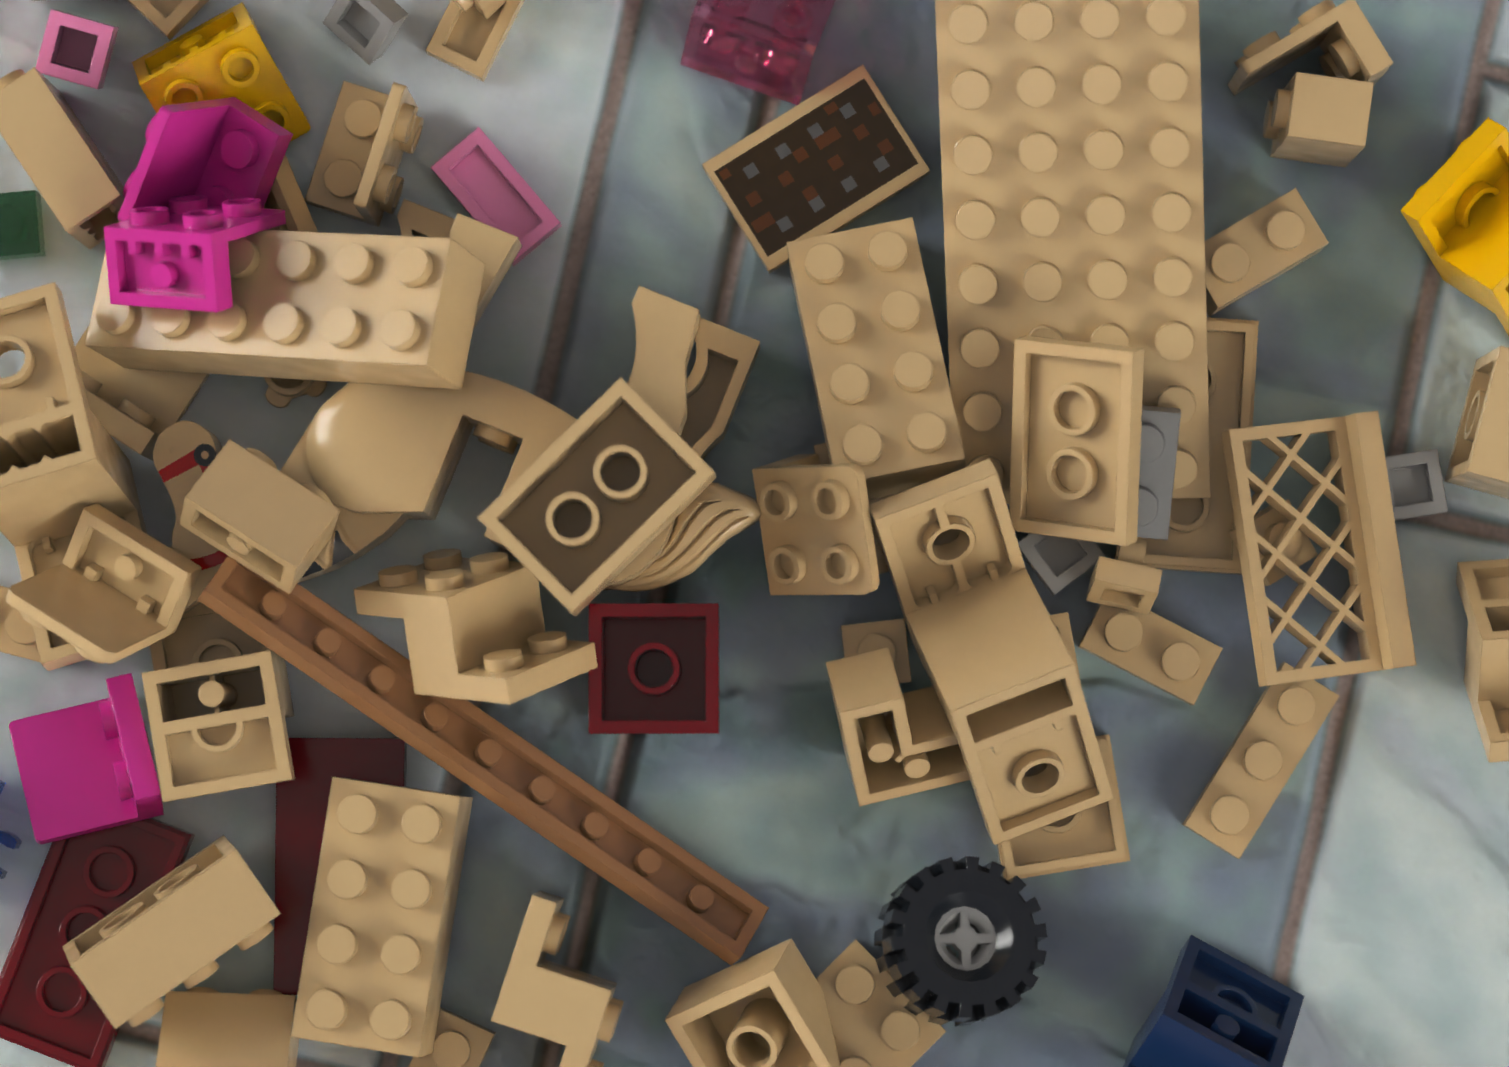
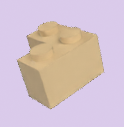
M889 647L825 662L845 756L859 807L970 780L958 740L933 686L902 693Z

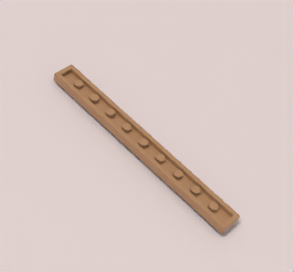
M227 556L197 599L198 601L728 964L733 965L741 959L769 907L470 701L415 694L410 660L297 583L291 593L287 594L230 556Z

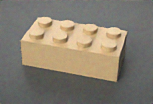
M913 217L787 242L789 268L830 464L854 463L859 465L865 473L868 500L898 494L965 468L963 445Z
M332 777L291 1037L418 1058L433 1053L473 797L351 778Z

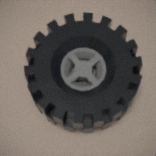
M965 856L953 862L952 857L939 860L901 883L890 894L893 896V899L883 905L878 919L884 921L883 927L875 931L874 946H883L884 953L883 956L876 959L879 973L889 970L894 980L886 986L893 997L903 993L910 1000L904 1008L915 1016L922 1012L930 1014L928 1022L943 1025L949 1021H954L955 1026H965L979 1020L984 1021L1013 1007L1022 1000L1020 995L1031 990L1039 978L1033 972L1034 969L1044 965L1047 951L1038 950V942L1047 937L1046 923L1035 925L1032 914L1041 910L1035 897L1025 902L1019 892L1026 884L1017 875L1009 880L1003 878L1001 874L1005 867L994 861L985 866L978 865L979 857ZM946 945H952L953 948L959 952V957L956 958V953L953 952L951 948Z

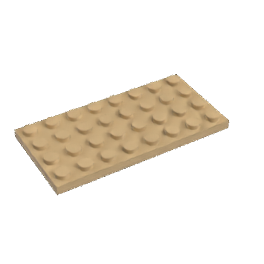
M935 0L949 378L952 400L965 455V468L990 458L998 473L1006 503L1009 504L1014 339L1033 336L1144 348L1142 405L1181 409L1172 499L1211 498L1199 0Z

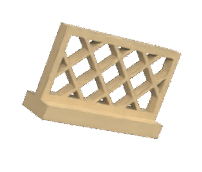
M1369 411L1342 417L1222 431L1223 449L1259 687L1417 665L1379 412ZM1327 433L1331 460L1320 474L1298 456L1297 453L1309 435ZM1293 437L1288 446L1278 438ZM1259 440L1279 457L1263 481L1247 469L1243 442ZM1288 466L1313 485L1297 510L1272 490ZM1333 477L1335 486L1332 483H1330ZM1250 489H1252L1255 492L1252 498ZM1322 494L1336 504L1339 509L1340 524L1331 537L1327 536L1306 518ZM1264 501L1289 520L1273 545L1256 532L1254 515ZM1298 529L1322 548L1306 573L1282 554ZM1342 542L1344 543V549L1340 546ZM1259 552L1264 555L1262 561H1260ZM1332 557L1348 570L1350 586L1340 601L1316 582ZM1274 564L1298 584L1282 609L1266 597L1263 580ZM1307 593L1311 594L1332 612L1316 637L1292 618V615ZM1352 605H1353L1354 613L1349 610ZM1269 616H1270L1272 619H1274V621L1272 622L1271 625H1270V621H1269ZM1341 621L1357 633L1361 660L1345 662L1325 646ZM1286 629L1304 644L1307 650L1294 669L1277 671L1273 643L1282 630ZM1317 657L1328 664L1311 667Z

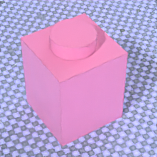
M51 9L35 68L41 74L95 89H103L119 27Z

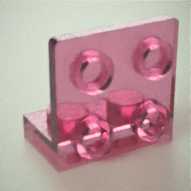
M698 0L691 16L680 65L798 105L805 92L817 47L836 0Z

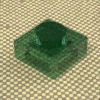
M36 190L0 193V260L45 256L40 193Z

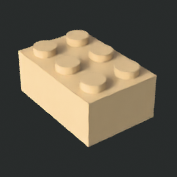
M620 377L478 519L576 617L716 479V474Z
M223 835L62 947L70 966L113 1027L116 1029L126 1021H128L131 1027H136L160 1011L164 1006L161 997L179 984L183 983L186 989H189L211 976L219 968L215 959L232 947L238 945L240 950L243 951L264 939L274 929L270 921L281 913L237 849Z

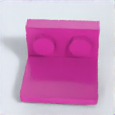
M235 97L162 106L147 126L145 132V140L147 142L136 170L129 176L124 185V201L117 219L121 222L129 220V210L138 207L165 206L169 208V198L181 195H205L208 197V205L222 206L221 202L229 199L258 198L261 200V208H264L293 133Z
M205 195L169 198V208L165 206H146L129 210V220L104 227L110 304L220 312L233 307L228 242L286 224L285 210L261 208V200L258 198H235L222 201V206L208 205V197Z
M132 673L106 679L109 698L14 720L9 724L34 837L38 844H46L164 815L161 791Z

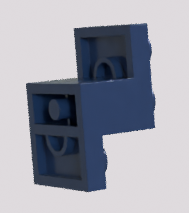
M1191 935L1179 953L1165 993L1134 1037L1123 1067H1283L1304 996Z

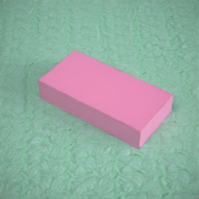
M480 127L431 166L435 175L473 219L519 238L522 248L513 261V266L562 226L560 221Z

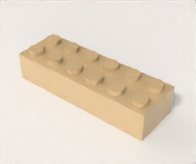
M264 230L228 242L233 307L220 312L110 304L105 250L85 346L123 368L462 389L485 263L451 238Z

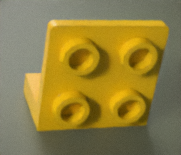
M243 2L132 62L139 85L156 114L165 105L235 97L293 133L291 141L310 130L309 121L263 43L257 27Z

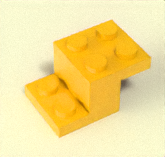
M1488 117L1470 137L1460 143L1455 153L1440 169L1415 191L1412 198L1400 211L1441 278L1495 313L1509 336V132L1504 126Z

